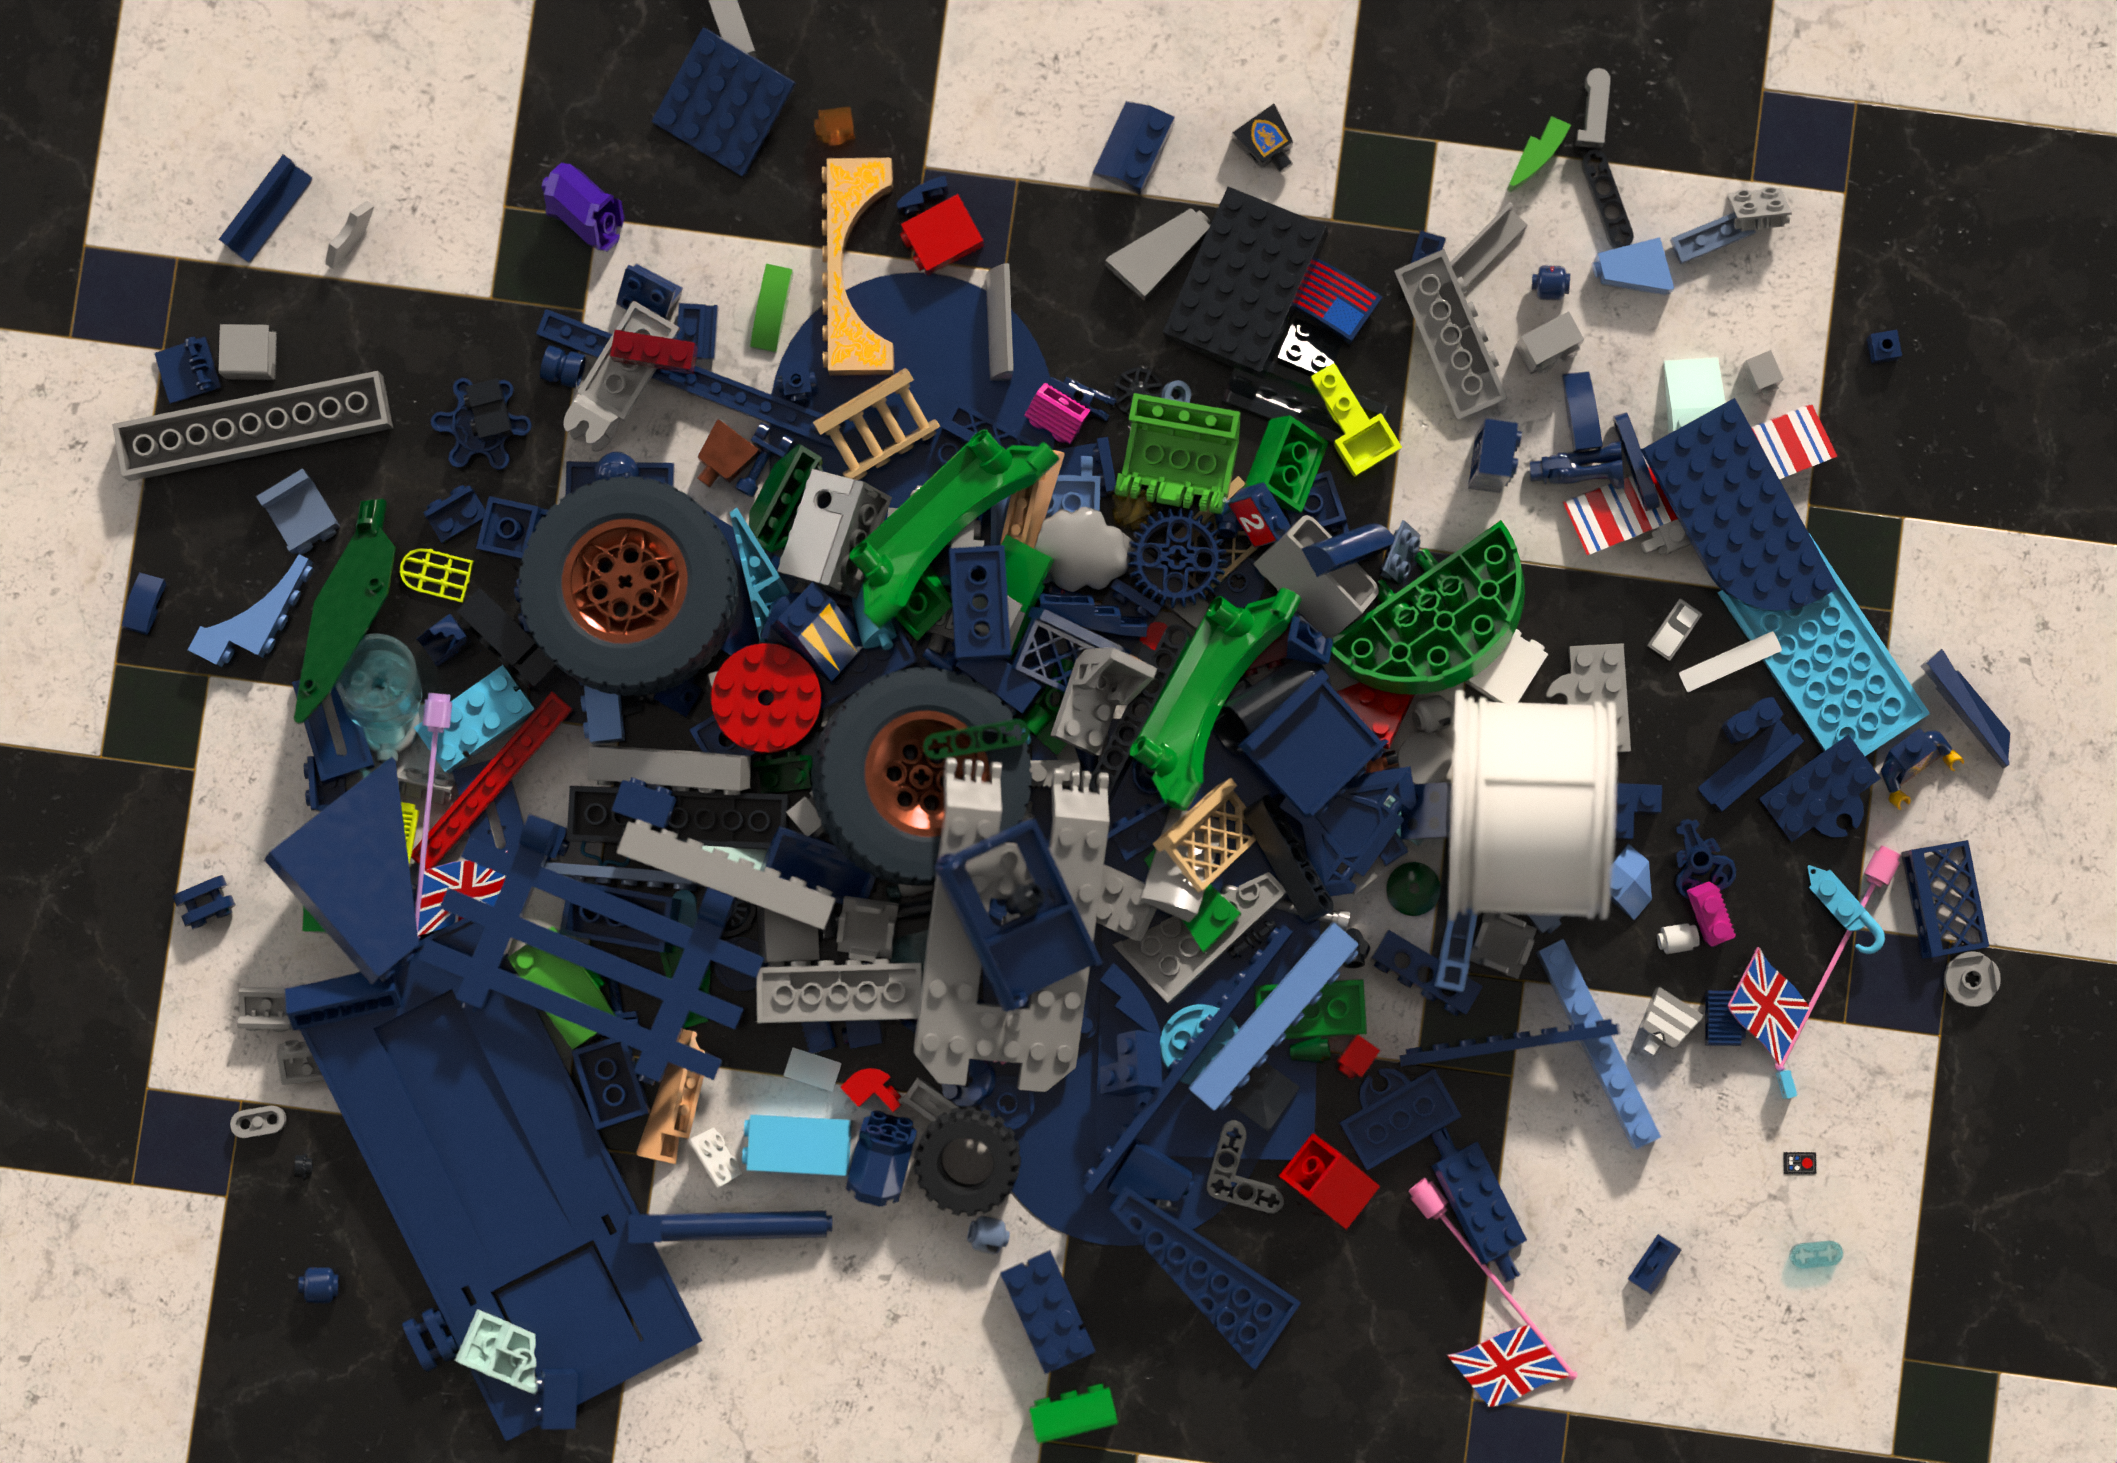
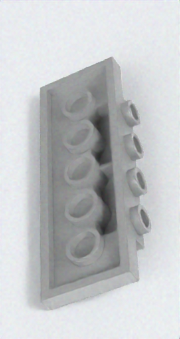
M1445 249L1394 270L1457 420L1508 399L1495 370V367L1499 366L1494 351L1488 353L1484 343L1489 341L1483 326L1478 328L1474 318L1478 316V313L1472 301L1467 303L1463 294L1468 291L1462 276L1456 278Z
M874 959L873 964L862 965V960H845V965H834V961H818V966H807L806 961L791 962V967H762L757 975V1023L918 1019L922 988V963L889 964V959Z

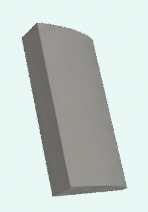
M1008 263L998 265L990 269L986 274L990 381L1012 380L1013 376L1010 269Z
M1171 808L1161 836L1188 811ZM1210 817V827L1219 829V820ZM1195 830V842L1204 844V832ZM1211 834V846L1218 847L1220 836ZM1179 845L1176 847L1183 858H1188L1187 846ZM1195 848V860L1204 862V850ZM1156 849L1140 900L1190 922L1198 912L1204 890L1198 893L1164 849L1159 852ZM1211 852V864L1214 862L1215 852ZM1195 866V874L1202 882L1205 879L1204 868Z

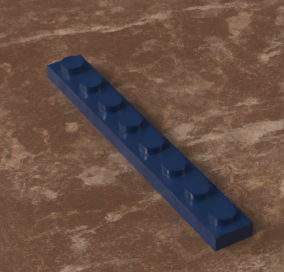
M1612 1019L1595 1021L1596 1027L1585 1028L1584 1023L1568 1025L1569 1031L1558 1032L1557 1027L1541 1029V1035L1531 1036L1530 1031L1514 1033V1039L1503 1040V1035L1486 1037L1487 1043L1476 1044V1039L1459 1041L1460 1047L1449 1048V1043L1432 1045L1433 1051L1422 1052V1047L1406 1049L1405 1055H1399L1401 1066L1619 1035L1621 1034L1619 1023L1612 1024Z

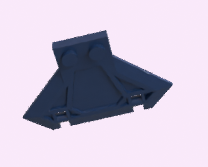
M1411 766L1364 773L1356 780L1351 778L1345 784L1347 789L1338 798L1332 797L1326 802L1328 808L1318 817L1313 815L1305 818L1286 797L1279 807L1302 823L1308 858L1330 897L1351 894L1357 887L1351 881L1354 875L1358 872L1365 876L1405 820L1399 815L1402 808L1406 806L1412 810L1417 803ZM1389 795L1395 798L1390 808L1384 804ZM1341 862L1348 865L1342 874L1336 870Z

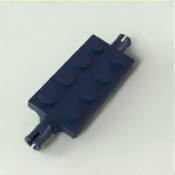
M1446 1127L1430 1134L1442 1156L1440 1157V1162L1432 1165V1168L1481 1265L1495 1261L1505 1283L1520 1276L1509 1253L1511 1249L1527 1241V1238L1478 1142L1459 1150V1148H1455Z

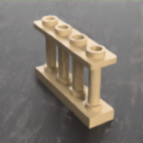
M906 368L812 422L820 435L824 432L826 435H830L849 469L842 473L844 477L859 480L867 475V469L874 465L876 468L885 465L890 461L889 457L896 452L903 454L914 447L913 442L920 438L923 441L927 440L937 433L936 429L940 427L938 421L934 419L928 422L909 390V383L914 379ZM894 391L896 394H900L919 427L906 436L886 404V396ZM871 405L873 408H877L896 441L884 449L880 448L862 416L864 414L862 410ZM847 419L850 422H854L872 456L860 463L857 462L839 431V424Z

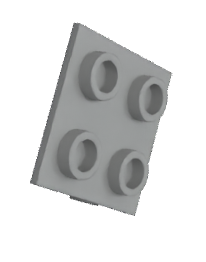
M1765 187L1762 190L1754 191L1743 189L1727 194L1737 217L1734 219L1735 229H1740L1741 231L1754 230V225L1756 224V229L1759 230L1761 229V218H1763L1765 229H1768L1769 226L1770 228L1784 227L1785 224L1790 223L1789 215H1792V212L1781 188Z

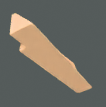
M1053 450L1060 460L1035 484L1011 495L1000 545L1007 534L1032 548L1035 547L1064 458V452Z
M683 1029L678 1042L705 1053L696 1042L697 1033ZM669 1062L651 1109L652 1113L649 1114L636 1152L638 1156L676 1164L679 1137L689 1139L704 1076Z

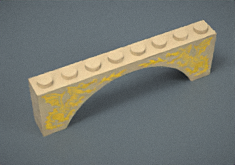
M827 159V167H822V183H827V193H822V209H827V220H822V234L827 236V246L822 247L823 262H827V272H823L822 280L823 288H828V299H823V315H828V325H823V341H828V352H823V368H828L829 375H894L893 343L874 333L858 317L847 297L842 272L845 246L853 226L873 202L893 191L892 159Z

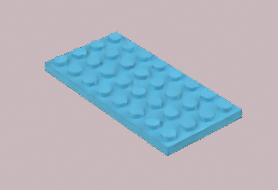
M1813 540L1838 586V589L1819 600L1793 610L1769 611L1743 605L1744 603L1735 599L1730 594L1727 595L1723 590L1719 591L1718 594L1749 641L1772 631L1775 633L1782 651L1762 660L1823 752L1849 734L1864 756H1866L1929 715L1930 712Z

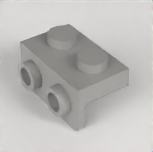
M240 987L238 991L240 1017L237 1021V1028H245L247 1031L272 1029L276 1032L292 1029L286 1014V988Z

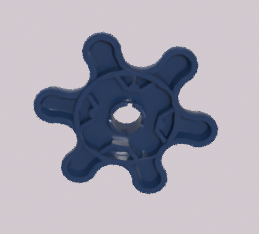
M466 378L458 379L453 385V391L458 398L457 408L450 413L437 412L431 418L433 429L439 432H450L455 436L456 445L450 451V463L455 467H463L468 463L469 458L473 454L483 453L488 457L493 468H505L509 463V455L504 449V442L509 436L487 442H482L479 436L474 437L470 421L474 420L473 410L467 411L463 395L468 394L466 386L473 384ZM501 380L500 383L507 405V401L513 395L514 388L509 381ZM509 414L513 435L523 436L530 432L532 425L526 416H513Z

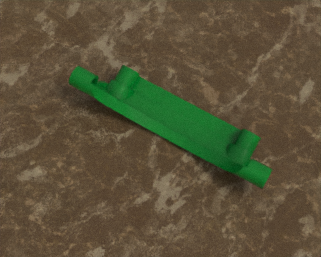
M984 429L977 432L961 450L850 552L849 558L868 578L863 584L865 606L863 613L877 628L881 629L906 605L919 578L937 554L979 515L1012 494L1035 484L1060 460L1056 453L1044 442L1038 447L1011 445L1008 449H1005L998 444L987 430Z
M1280 588L1277 596L1249 603L1245 609L1235 607L1221 596L1215 598L1208 606L1207 612L1139 736L1130 748V756L1150 770L1155 771L1152 779L1165 803L1172 808L1181 811L1188 810L1203 782L1205 750L1216 718L1230 692L1244 672L1287 629L1302 601V598L1295 592L1286 588Z

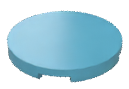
M1204 1004L1191 1005L1179 1010L1167 1021L1160 1038L1161 1057L1166 1068L1170 1066L1175 1058L1181 1060L1186 1053L1183 1049L1192 1036L1198 1038L1203 1031L1200 1025L1209 1014L1214 1017L1219 1008ZM1231 1017L1223 1024L1180 1080L1181 1082L1191 1085L1239 1030Z

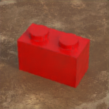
M1359 1034L1354 1035L1336 1060L1340 1064L1338 1070L1350 1079H1353L1354 1076L1362 1077L1381 1050Z

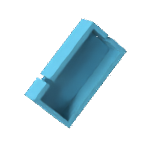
M504 665L451 701L450 728H444V733H438L436 760L444 772L451 774L452 770H456L468 762V757L463 754L465 751L475 757L526 721L536 710L525 692L520 689L521 687ZM422 721L414 729L431 752L433 732L427 731L428 726L422 725Z

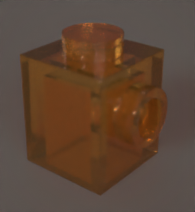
M850 107L818 111L819 119L814 120L817 136L822 135L823 143L835 146L844 144V140L855 139Z

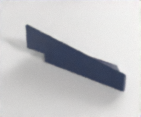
M1940 649L1920 667L1937 686L1935 689L2002 768L2010 765L2008 760L2010 731L1959 670L1956 671L1943 649Z

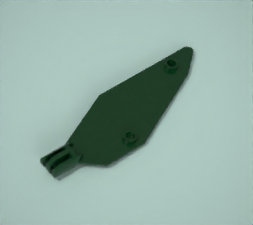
M384 499L360 501L355 534L314 601L294 712V721L297 724L304 723L330 694L388 596L396 547L383 532L387 502Z

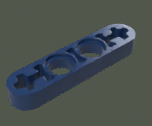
M1627 412L1613 416L1614 427L1645 511L1659 508V498Z

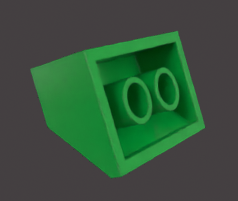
M1290 415L1270 419L1244 488L1264 482L1280 508L1301 513L1329 442Z
M1097 1384L1087 1387L1088 1392L1077 1395L1076 1390L1060 1394L1061 1399L1050 1401L1049 1397L1034 1400V1406H1030L1029 1410L1037 1444L1117 1424L1118 1421L1110 1388H1104L1103 1384Z

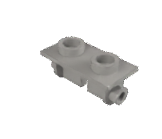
M408 768L404 769L398 776V780H400L398 783L399 791L402 792V795L421 799L423 790L427 791L428 774H424L422 770ZM434 775L431 802L443 805L451 803L453 793L450 791L456 785L455 781L449 780V777L445 775Z

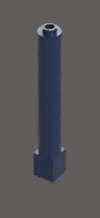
M826 1210L628 1214V1243L827 1238V1232H832V1215L827 1216Z

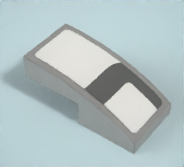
M1680 598L1647 646L1670 661L1702 613Z

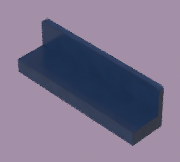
M283 154L218 240L245 261L251 262L313 178Z
M1778 720L1698 787V791L1717 813H1720L1803 743L1804 740L1798 733L1793 735L1782 721Z

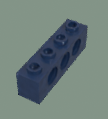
M1387 930L1370 958L1375 961L1373 965L1375 968L1388 974L1389 970L1399 976L1397 981L1409 988L1415 985L1422 990L1420 995L1432 1002H1435L1436 999L1446 1004L1444 1009L1457 1017L1459 1013L1467 1014L1483 987L1466 977L1462 993L1455 991L1453 996H1445L1441 988L1434 987L1440 960L1390 930ZM1398 953H1404L1408 956L1409 964L1406 968L1402 969L1396 966L1394 959ZM1422 967H1427L1432 972V979L1428 983H1424L1418 978V971Z

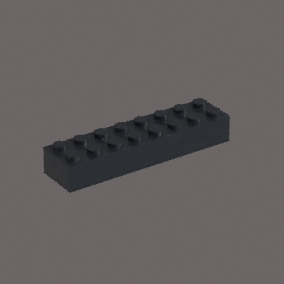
M569 787L568 841L620 844L628 822L635 824L636 819L612 811L619 788ZM671 790V796L675 797L677 801L666 830L678 834L676 840L687 843L689 838L703 843V846L768 850L779 826L788 829L789 815L787 811L789 810L790 803L788 795L757 793L727 795L724 792L701 793L698 791ZM652 825L650 830L661 833L662 828Z

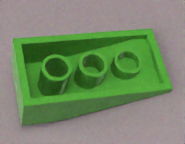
M553 926L549 928L557 933L560 932L559 929ZM528 944L507 957L521 978L616 1016L584 967ZM546 1012L572 1050L598 1034Z

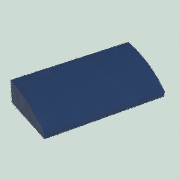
M780 826L772 839L760 871L763 872L765 867L781 872L779 878L790 881L791 877L807 882L805 887L814 891L817 886L832 891L831 897L836 899V903L842 905L845 896L868 899L876 878L871 873H866L857 867L853 861H849L841 853L840 848L837 849L834 844Z

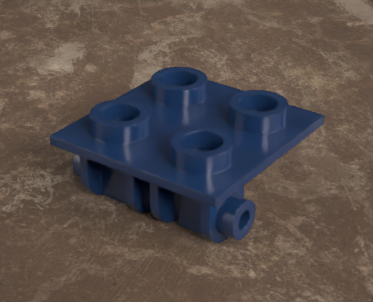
M190 337L185 339L186 343L154 353L170 404L221 388L206 337L199 339Z

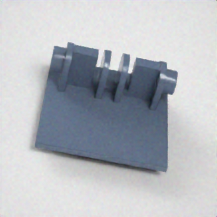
M1402 520L1399 529L1395 530L1393 535L1395 540L1393 545L1389 547L1391 550L1386 552L1388 558H1384L1380 571H1382L1381 577L1389 580L1392 578L1400 585L1403 579L1409 575L1412 556L1418 551L1421 543V535L1405 520Z

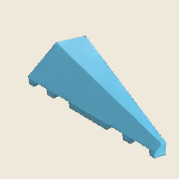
M735 508L730 512V517L760 643L776 644L773 641L760 637V633L769 614L772 602L777 597L790 592L738 508Z

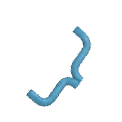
M582 842L580 851L582 855L597 860L598 866L606 867L607 864L624 867L630 862L631 858L627 857L624 863L606 860L602 864L600 857L585 852L586 843Z

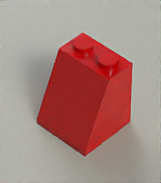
M1314 1133L1311 1134L1279 1175V1177L1345 1229L1350 1226L1380 1187L1347 1158Z

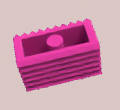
M1044 383L1037 391L1024 416L1029 419V422L1034 427L1044 428L1051 432L1057 441L1070 444L1080 431L1090 410L1085 408V406H1081L1080 403H1076L1075 400L1062 394V392H1058L1057 389H1053L1048 383Z
M1706 882L1688 889L1687 893L1703 939L1710 946H1715L1733 939L1736 934L1733 932L1734 929L1730 923L1731 919L1728 918L1729 914L1726 912V904L1723 903L1724 899L1721 898L1720 889L1713 883Z

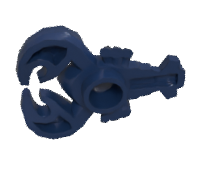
M1685 819L1680 822V826L1676 827L1678 834H1684L1685 847L1684 850L1676 853L1678 867H1682L1685 863L1686 866L1681 873L1677 874L1675 885L1679 894L1686 899H1689L1688 889L1704 884L1702 881L1691 877L1693 873L1699 876L1705 875L1712 868V865L1716 866L1711 875V883L1716 882V879L1721 877V880L1715 885L1720 890L1730 886L1736 878V867L1733 860L1724 855L1720 856L1711 853L1719 852L1721 848L1718 847L1719 845L1714 838L1705 841L1701 839L1700 835L1696 832L1699 826V822L1696 819L1693 821Z

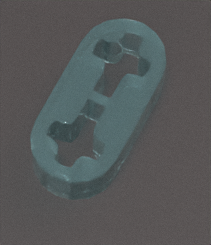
M1829 1240L1795 1244L1789 1252L1790 1261L1799 1268L1833 1266L1838 1264L1843 1257V1250L1839 1243ZM1828 1245L1831 1246V1249L1837 1251V1254L1832 1256L1831 1261L1826 1256H1819L1818 1253L1826 1251ZM1800 1248H1803L1804 1252H1813L1814 1257L1805 1258V1263L1802 1264L1800 1259H1796V1254H1799Z

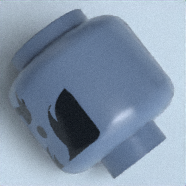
M980 1216L976 1221L970 1223L967 1241L971 1243L975 1251L997 1254L1002 1247L1008 1245L1010 1232L1006 1231L1003 1220Z

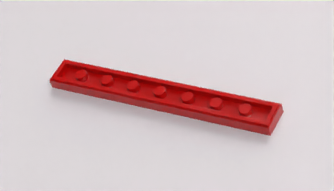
M551 692L428 832L425 870L434 868L439 864L573 711L554 692ZM422 840L412 850L411 858L419 865Z

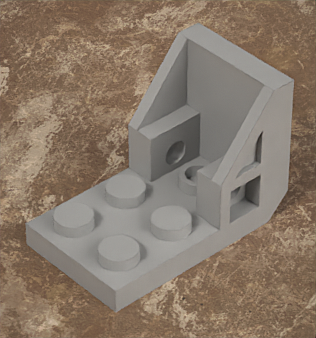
M1114 647L1085 649L1075 661L1050 736L1093 756H1100L1116 705H1128L1154 679L1157 668Z

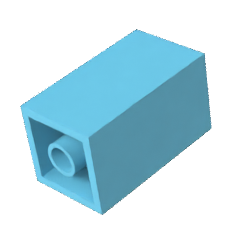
M750 1115V1120H745L744 1136L749 1138L748 1147H743L742 1164H747V1170L849 1175L852 1120Z

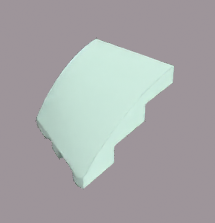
M477 1309L455 1361L530 1393H536L534 1368L536 1367V1357L534 1356L535 1334Z

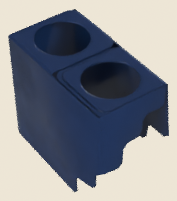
M450 614L416 638L433 660L436 667L471 644L469 637Z

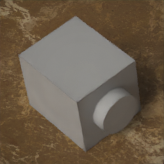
M1771 350L1750 358L1742 364L1754 394L1761 391L1764 395L1772 393L1779 389L1778 384L1784 380Z

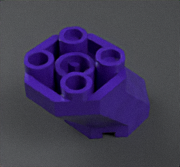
M560 163L550 172L549 177H545L542 182L546 215L566 223L587 244L597 250L608 252L618 243L620 234H616L618 227H623L624 223L622 201L615 199L611 194L603 192L571 164Z

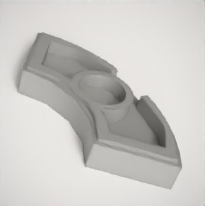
M366 201L349 213L344 227L337 237L329 243L325 260L327 266L333 269L352 251L370 221L374 205Z

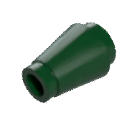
M1320 1036L1290 1045L1291 1060L1324 1064V1061L1331 1059L1329 1039H1322Z

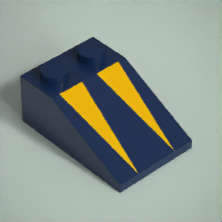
M813 581L771 625V628L829 682H832L863 648L858 632L836 603Z

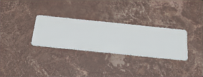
M1772 631L1681 671L1679 675L1686 691L1690 692L1782 651V648L1775 633Z

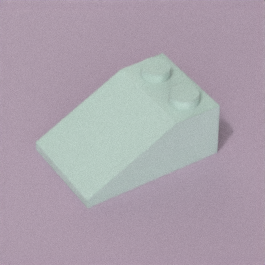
M1718 358L1664 361L1669 433L1725 403Z

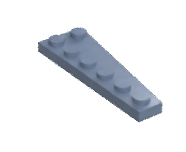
M545 862L544 868L569 876V878L578 882H585V877L595 878L594 883L611 884V879L621 880V885L637 886L639 881L647 882V887L663 888L664 884H674L673 889L697 891V886L704 887L702 884L667 871Z

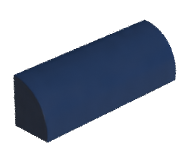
M1368 524L1302 548V551L1316 576L1320 577L1381 554L1393 545L1395 538L1384 526Z
M359 972L285 989L286 1014L294 1031L401 1007L400 991L395 973L384 982L379 979L374 984H371Z

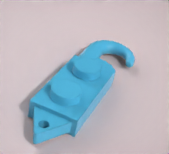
M1808 865L1811 882L1809 888L1845 929L1857 931L1866 926L1874 935L1875 942L1872 946L1863 947L1860 944H1856L1855 948L1864 954H1873L1879 951L1885 941L1881 926L1831 870L1825 871ZM1816 870V873L1812 874L1811 871Z

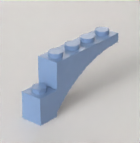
M298 554L289 571L263 599L230 620L208 628L200 626L188 650L220 667L231 660L234 654V649L232 648L234 644L262 658L265 653L269 654L276 642L273 639L278 629L282 630L288 620L286 613L291 605L294 606L301 595L299 589L303 581L307 582L312 575L313 568L311 566L313 562Z
M1466 909V914H1461L1459 911L1456 914V921H1449L1448 914L1434 987L1461 993L1464 991L1477 915L1472 914V909Z

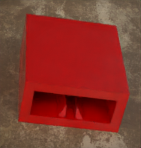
M958 194L901 224L903 232L899 235L906 248L911 246L916 254L912 259L918 270H924L927 276L984 246L983 239Z

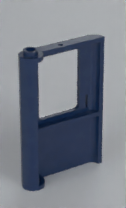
M1036 820L1024 821L955 854L947 853L938 858L935 870L1003 1011L1008 1012L1021 1007L1027 1002V995L1087 967L1103 964ZM1008 842H1015L1034 883L1044 892L1045 901L1035 916H1020L1003 925L995 926L966 869V863Z

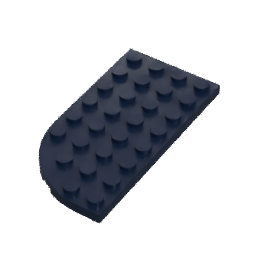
M1735 398L1641 449L1706 571L1717 586L1727 595L1730 594L1735 599L1744 603L1743 605L1754 609L1788 611L1809 605L1838 589L1835 580Z

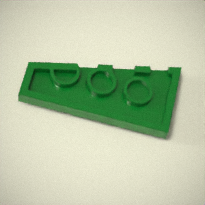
M1156 848L1144 859L1149 869L1151 867L1156 852ZM1209 884L1204 890L1197 914L1190 922L1185 920L1183 922L1205 954L1242 914Z

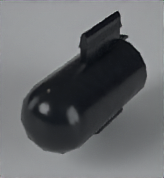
M1293 659L1254 685L1245 677H1241L1221 708L1223 713L1217 716L1213 725L1220 741L1230 752L1237 755L1244 753L1239 745L1314 672L1323 669L1328 675L1322 664ZM1329 677L1326 681H1327V682L1330 684V686H1331L1330 677Z

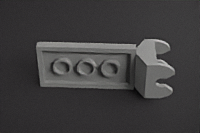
M633 300L616 330L675 339L680 328ZM614 333L578 390V394L581 396L572 402L564 418L565 430L570 432L574 440L586 435V443L592 444V451H600L611 442L617 432L620 419L626 420L656 371L655 368L614 362L610 357Z

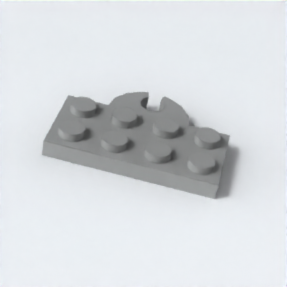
M1624 643L1569 646L1570 674L1562 675L1552 682L1545 697L1551 698L1555 694H1561L1566 699V705L1594 706L1596 701L1601 702L1602 707H1606L1607 702H1614L1615 753L1630 752Z

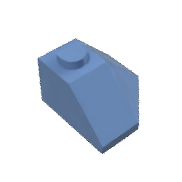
M1627 844L1612 861L1609 899L1630 918L1635 920L1652 900L1649 861L1630 844Z

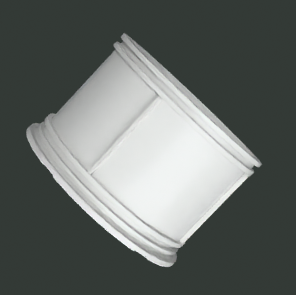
M1456 690L1449 921H1456V914L1459 911L1461 914H1466V909H1472L1473 915H1478L1479 912L1580 915L1587 916V919H1594V915L1599 914L1600 919L1606 920L1610 897L1614 829V702H1607L1606 707H1602L1601 702L1596 701L1594 706L1490 703L1486 702V698H1480L1479 703H1473V697L1465 700L1463 690Z

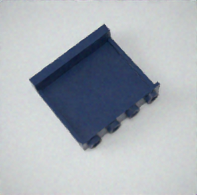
M1323 669L1314 672L1239 745L1305 818L1321 815L1328 808L1326 802L1332 797L1338 798L1347 789L1345 784L1351 778L1356 780L1366 771L1364 765L1370 759L1372 762L1377 760L1385 752L1383 747L1389 742L1387 739L1380 740L1326 681L1329 676Z

